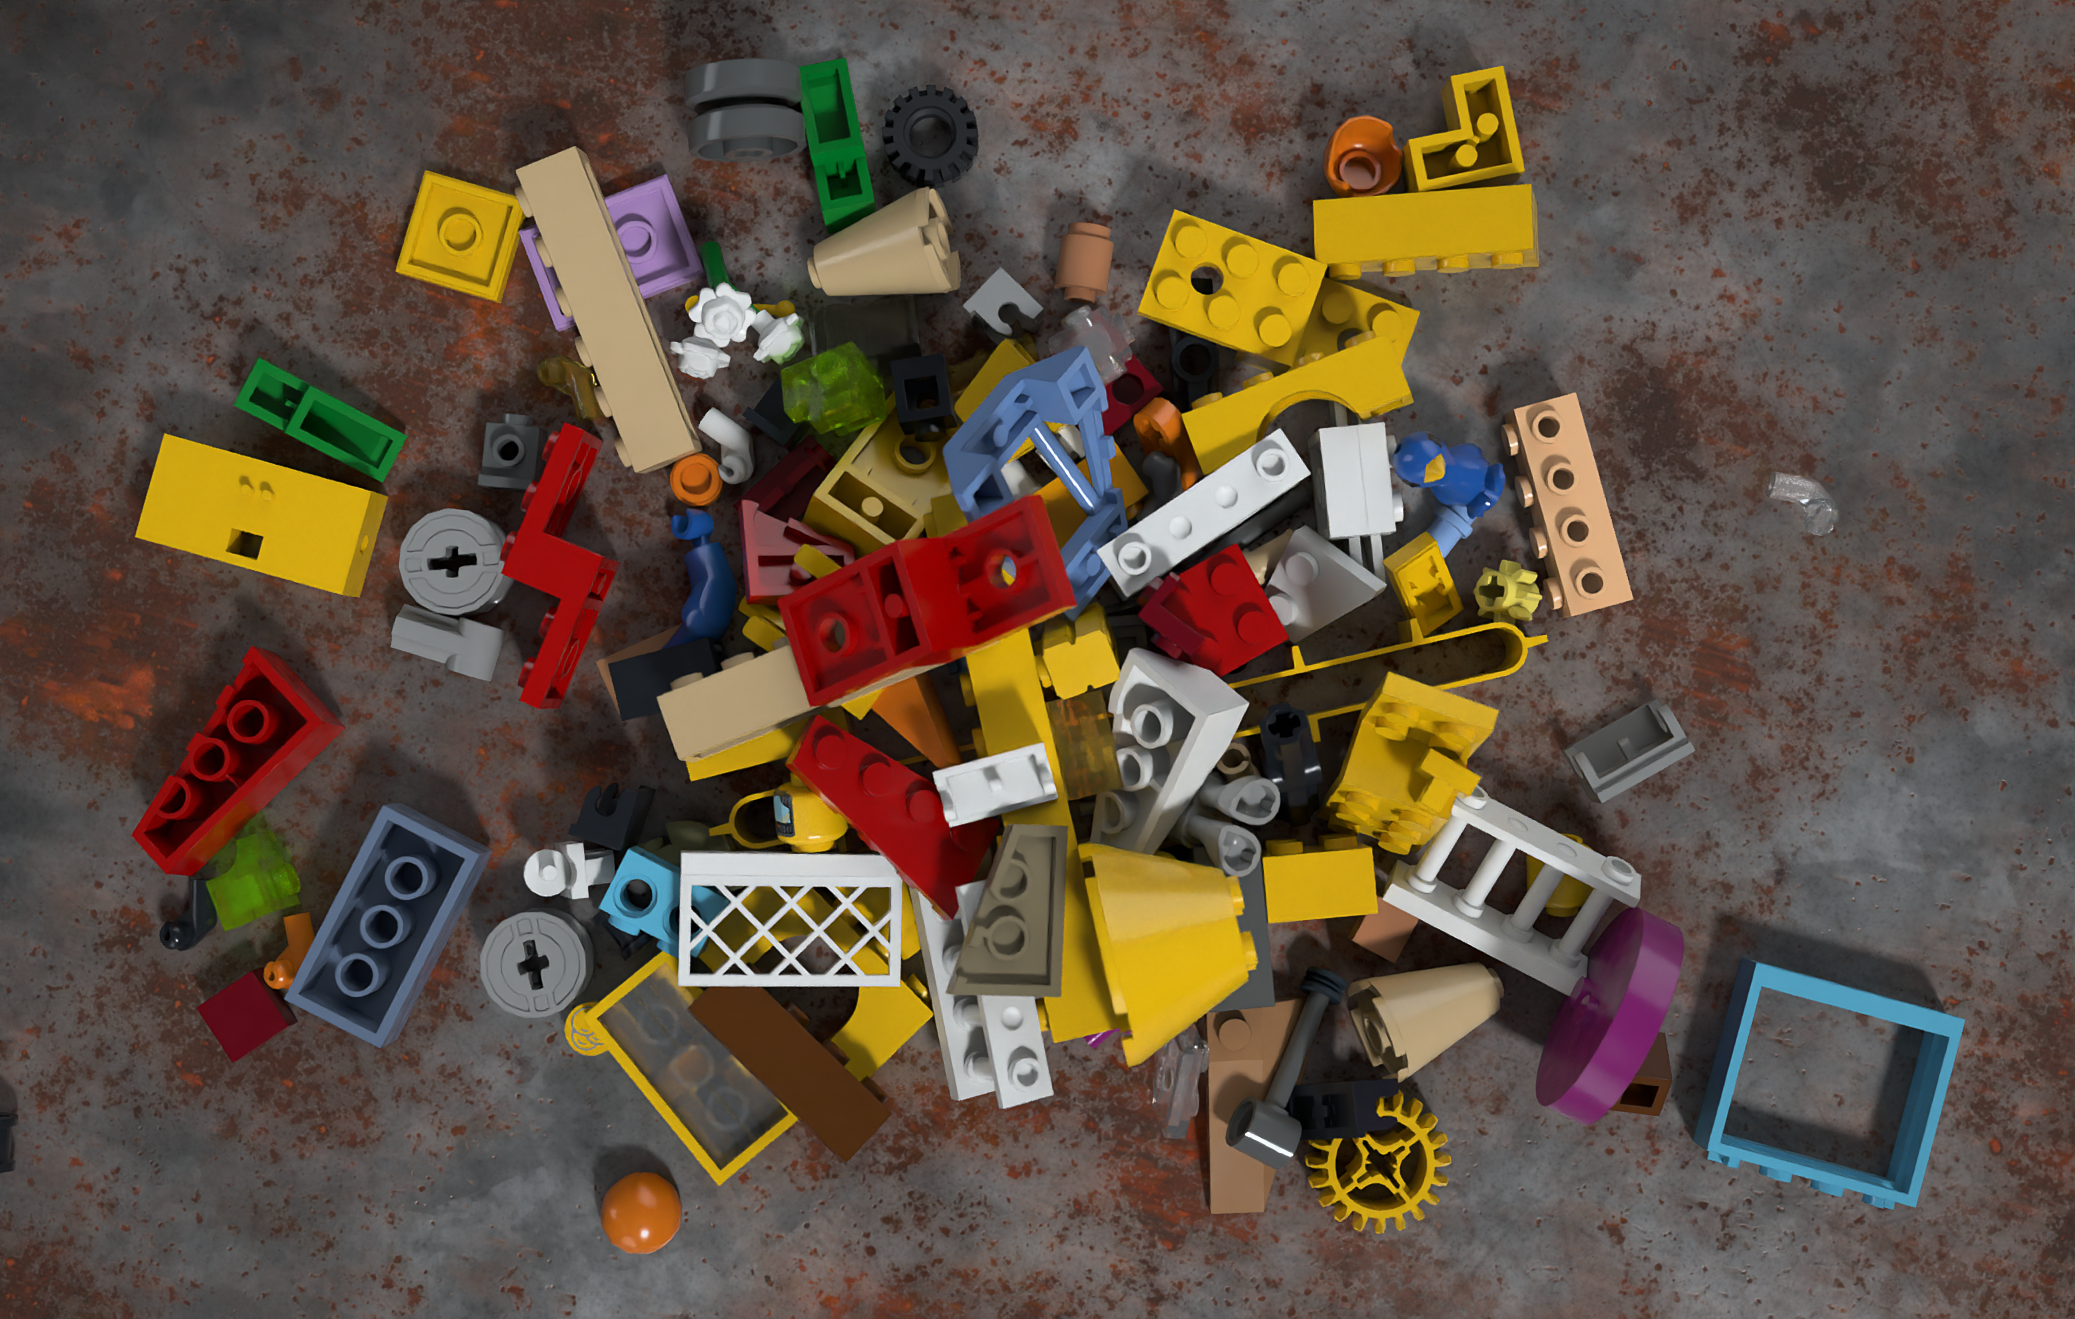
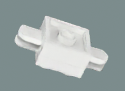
M1329 401L1331 428L1318 429L1308 439L1317 534L1331 544L1343 542L1345 554L1362 567L1360 541L1364 540L1367 570L1385 583L1381 538L1395 532V522L1403 520L1400 489H1392L1390 468H1393L1392 457L1396 448V440L1394 435H1386L1385 422L1369 424V421L1363 423L1353 412H1351L1352 425L1348 426L1346 407Z

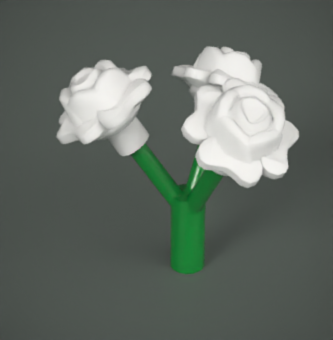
M715 241L704 243L700 247V253L709 288L701 289L698 303L689 310V317L692 321L696 322L693 337L682 340V343L670 342L669 352L678 356L677 364L680 371L702 379L713 377L718 368L729 366L731 358L721 351L720 347L727 346L730 339L736 342L744 341L747 328L750 325L760 334L758 339L759 349L753 356L757 361L765 363L772 358L779 365L783 364L784 361H789L802 348L805 342L804 336L800 331L804 319L796 313L774 319L766 310L759 311L751 303V296L748 293L740 292L729 281L720 244Z

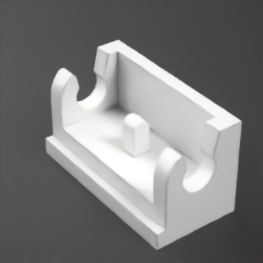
M1044 743L933 772L936 787L942 799L944 816L946 821L949 822L950 827L1058 798Z

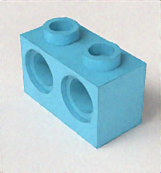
M639 846L632 847L627 850L599 909L611 914L608 920L611 925L632 935H638L641 929L659 938L657 943L659 949L678 958L679 926L675 915L680 905V867ZM633 879L645 881L652 889V902L647 908L634 906L628 898L627 889ZM692 886L691 905L699 910L702 920L708 924L729 904L730 900L716 886ZM701 927L697 932H691L690 941L702 930ZM706 935L690 951V955L697 958L704 953L711 938Z

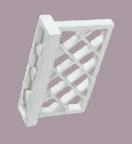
M680 850L678 986L900 987L902 879L896 874L897 870L879 852L797 853L785 851ZM692 886H716L731 902L711 922L706 924L691 909ZM725 886L747 887L735 897ZM757 886H771L786 903L762 925L740 902ZM780 886L802 887L790 897ZM812 887H827L841 903L817 925L796 902ZM836 887L857 888L845 898ZM867 887H889V910L872 925L851 903ZM737 907L758 930L738 950L733 952L716 935L713 929ZM792 907L813 931L789 953L768 930ZM847 908L868 931L844 953L823 930ZM692 918L702 930L690 941ZM889 921V938L887 941L878 931ZM706 935L729 956L714 973H690V951ZM764 935L785 958L770 973L755 974L740 957ZM819 935L840 958L824 974H810L795 958ZM875 936L888 950V974H864L850 958ZM736 963L746 974L725 972ZM791 963L801 974L779 973ZM846 963L856 974L835 973Z

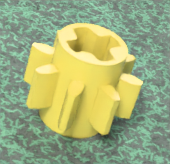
M1508 560L1501 561L1499 570L1484 568L1482 570L1483 575L1478 580L1476 588L1473 589L1476 601L1481 607L1477 613L1478 616L1493 619V622H1507L1515 625V619L1530 622L1532 620V613L1537 608L1539 600H1542V595H1540L1538 586L1534 582L1538 576L1537 573L1523 570L1520 563Z

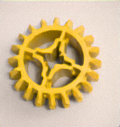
M1399 1090L1398 1094L1389 1097L1386 1103H1384V1098H1378L1375 1108L1380 1117L1394 1116L1398 1122L1407 1127L1399 1133L1393 1130L1385 1136H1374L1365 1131L1366 1137L1352 1138L1356 1145V1153L1354 1159L1345 1166L1347 1172L1341 1177L1337 1178L1335 1160L1338 1147L1343 1139L1307 1140L1313 1147L1321 1149V1152L1305 1155L1307 1166L1322 1168L1308 1177V1182L1312 1188L1326 1187L1317 1198L1322 1207H1326L1337 1202L1333 1210V1216L1339 1222L1345 1220L1353 1211L1352 1226L1358 1231H1362L1366 1226L1369 1217H1372L1373 1229L1377 1234L1384 1233L1386 1218L1390 1217L1397 1230H1404L1406 1222L1402 1214L1410 1210L1415 1219L1418 1221L1423 1220L1425 1215L1418 1203L1422 1199L1431 1205H1437L1439 1202L1438 1196L1429 1189L1431 1184L1437 1186H1446L1449 1179L1447 1176L1435 1170V1167L1449 1165L1451 1157L1446 1152L1434 1151L1448 1142L1447 1136L1443 1131L1430 1132L1438 1122L1437 1117L1432 1112L1418 1118L1423 1104L1417 1098L1411 1099L1402 1108L1404 1094L1401 1090ZM1363 1140H1366L1373 1150L1377 1149L1382 1155L1390 1152V1155L1384 1156V1158L1388 1162L1385 1166L1391 1172L1392 1178L1389 1179L1382 1169H1378L1373 1164L1365 1168V1164H1369L1371 1161L1367 1157L1370 1153L1363 1145ZM1417 1141L1419 1148L1418 1167L1412 1180L1406 1185L1400 1175V1165L1402 1160L1411 1153L1409 1146ZM1371 1183H1380L1389 1188L1394 1195L1385 1199L1369 1200L1351 1194L1350 1191L1356 1186L1363 1189Z

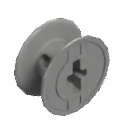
M446 508L429 513L410 528L401 544L399 570L404 587L417 603L435 613L471 617L488 612L505 599L515 580L501 574L505 562L500 561V553L508 536L497 523L480 514H474L469 510ZM458 554L470 558L477 557V565L462 566L458 572L440 569V561L455 560L458 558Z
M531 908L503 920L487 936L480 954V977L488 996L504 1011L521 1018H545L573 1004L588 989L596 969L595 946L588 930L573 915L556 908ZM536 949L538 957L546 955L549 961V966L541 970V976L539 968L532 970L528 964V959L536 955Z

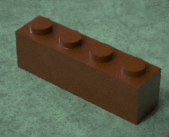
M751 962L746 964L755 974H763ZM736 963L725 972L746 974ZM709 986L686 1011L842 1162L847 1163L892 1115L883 1105L889 1099V1096L867 1075L859 1082L844 1067L850 1061V1058L828 1037L820 1044L805 1029L811 1023L810 1019L789 999L781 1006L766 991L770 986Z

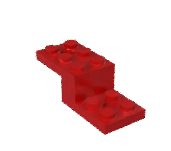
M564 422L560 432L553 431L548 438L542 454V460L547 462L539 482L532 481L527 488L521 504V511L526 512L518 533L515 531L510 532L500 553V561L505 562L501 574L561 599L558 608L551 606L545 614L539 629V636L545 638L537 658L530 656L527 659L518 679V686L524 688L519 701L538 709H560L621 565L618 561L563 539L604 442L587 431Z
M1041 494L1026 495L942 537L896 540L777 599L810 707L829 704L904 669L950 663L1077 606ZM1006 556L1013 561L1015 566V578L1011 585L1005 581L1002 574V565L1005 562ZM839 621L845 630L843 647L837 643L835 637V628Z

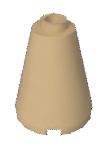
M929 186L918 188L816 244L813 256L809 257L807 261L813 285L817 289L823 288L828 296L948 293L949 291L959 289L961 282L958 250L950 251L948 235L954 234L938 192L934 188L929 189Z
M1472 962L1361 979L1351 983L1348 988V997L1357 994L1359 1007L1350 1010V1014L1359 1041L1368 1059L1374 1067L1380 1064L1385 1065L1391 1074L1382 1077L1383 1079L1397 1078L1399 1083L1500 1010V999L1504 997V988L1498 974L1492 968L1486 969L1480 962Z

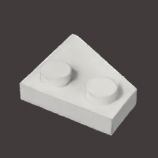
M1304 525L1294 531L1264 593L1286 630L1289 640L1295 644L1379 595L1385 590L1387 584L1307 525Z

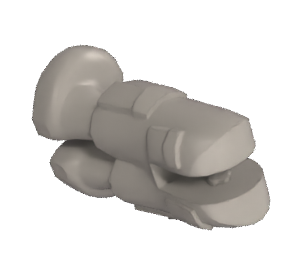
M1212 770L1166 837L1190 849L1205 845L1206 852L1216 868L1223 869L1226 875L1243 877L1250 874L1257 866L1261 855L1260 843L1248 830L1227 822L1214 820L1213 813L1220 810L1224 814L1248 824H1265L1272 820L1278 812L1280 792L1271 780L1262 776L1250 775L1241 777L1227 784L1219 772Z

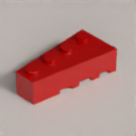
M253 645L250 647L241 661L245 665L232 685H226L215 702L218 707L202 732H196L185 749L188 751V754L174 776H168L131 834L165 874L194 876L346 728L276 652Z

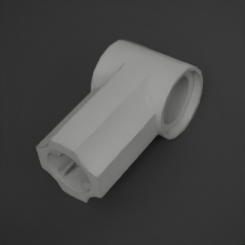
M404 604L400 613L396 616L392 628L391 647L444 663V668L491 681L507 630L473 619L460 617L458 620L416 605Z

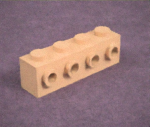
M1576 392L1513 409L1505 414L1506 424L1500 427L1501 438L1508 456L1515 455L1520 476L1515 477V488L1522 507L1529 506L1535 527L1529 528V538L1535 556L1538 559L1544 558L1549 578L1543 580V588L1551 610L1558 609L1560 618H1566L1634 600Z

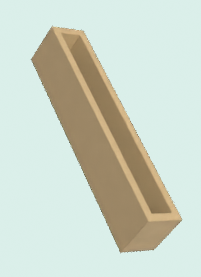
M573 146L515 170L521 186L515 188L517 200L527 218L534 216L541 236L535 238L538 253L547 268L553 266L561 284V286L555 288L557 301L567 318L574 317L581 335L574 338L577 351L584 365L587 368L593 366L600 383V386L594 388L595 396L603 414L606 417L613 416L620 433V436L614 438V443L625 467L632 465L635 473L647 474L677 462L681 458L704 451L587 154Z
M839 621L835 628V637L837 643L843 647L845 630ZM784 636L772 643L774 651L754 658L752 652L734 656L721 663L723 671L703 678L702 673H693L674 680L670 683L672 691L658 696L657 700L678 760L694 763L946 663L904 669L829 704L810 707L788 636ZM1000 640L997 641V642H995V643H992V644H990V645H988V646H986V647H983V648H981V649H979V650H977V651H980V650H982V649H985V648H987V647H990V646H992V645H995V644H997V643H1000Z

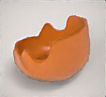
M1368 114L1348 118L1333 132L1323 152L1324 175L1331 188L1341 198L1387 195L1399 183L1404 152L1395 143L1393 127L1388 122Z
M634 1172L621 1178L605 1193L600 1207L601 1227L610 1243L626 1253L649 1254L667 1245L679 1230L683 1204L673 1184L659 1174Z

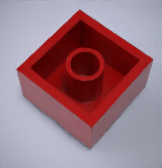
M1237 542L1177 574L1181 578L1182 584L1168 600L1164 608L1206 640V644L1193 660L1182 652L1177 659L1178 661L1210 670L1220 678L1289 639L1286 630Z

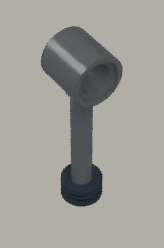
M1312 966L1307 968V976L1304 977L1305 981H1302L1300 989L1308 996L1266 1099L1261 1101L1253 1096L1245 1098L1234 1111L1226 1130L1227 1145L1275 1170L1282 1168L1291 1159L1301 1137V1123L1289 1116V1113L1285 1111L1286 1105L1327 1005H1339L1342 999L1340 995L1344 994L1342 990H1345L1347 987V982L1328 969Z

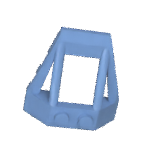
M1087 346L1073 347L1006 375L943 448L952 491L968 524L1015 500L1001 469L1028 437L1088 517L1060 550L1077 606L1057 614V616L1062 620L1071 622L1076 620L1111 575L1096 551L1128 530L1122 489L1114 488L1111 478L1109 459L1116 456L1113 436L1104 435L1101 412L1108 409L1106 390ZM1044 421L1075 426L1078 424L1093 487ZM1006 556L1002 568L1014 579V563Z

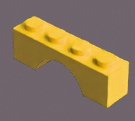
M1375 331L1358 334L1344 342L1346 348L1326 357L1323 351L1308 354L1293 363L1294 370L1277 377H1274L1272 372L1262 373L1242 383L1244 390L1224 398L1221 392H1217L1195 400L1191 404L1193 410L1181 416L1203 475L1205 477L1209 476L1264 439L1273 420L1286 408L1298 402L1310 399L1333 401L1345 406L1363 423L1414 403L1388 332L1379 336L1376 335Z

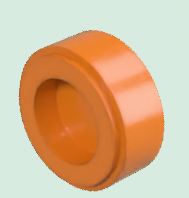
M694 453L679 459L673 466L670 474V484L673 493L679 500L694 507H704L714 503L721 496L725 487V481L718 472L720 464L710 456L702 453Z

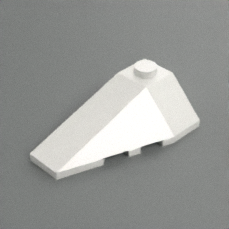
M1141 648L1130 649L1120 671L1119 680L1115 682L1110 693L1108 712L1114 714L1111 740L1103 743L1101 760L1108 763L1104 791L1096 795L1090 842L1154 855L1228 748L1249 706V702L1210 670Z

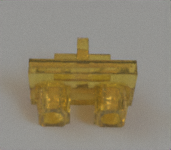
M1102 690L1073 696L1065 700L1060 699L1045 703L1067 800L1123 788L1124 785L1114 746L1117 744L1115 733H1111Z

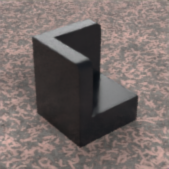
M777 377L755 408L752 410L750 407H747L742 416L788 452H791L822 410L811 399L805 398Z

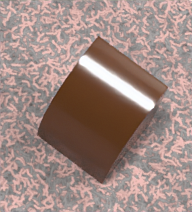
M1658 1032L1636 1075L1609 1110L1660 1116L1673 1081L1665 1033Z

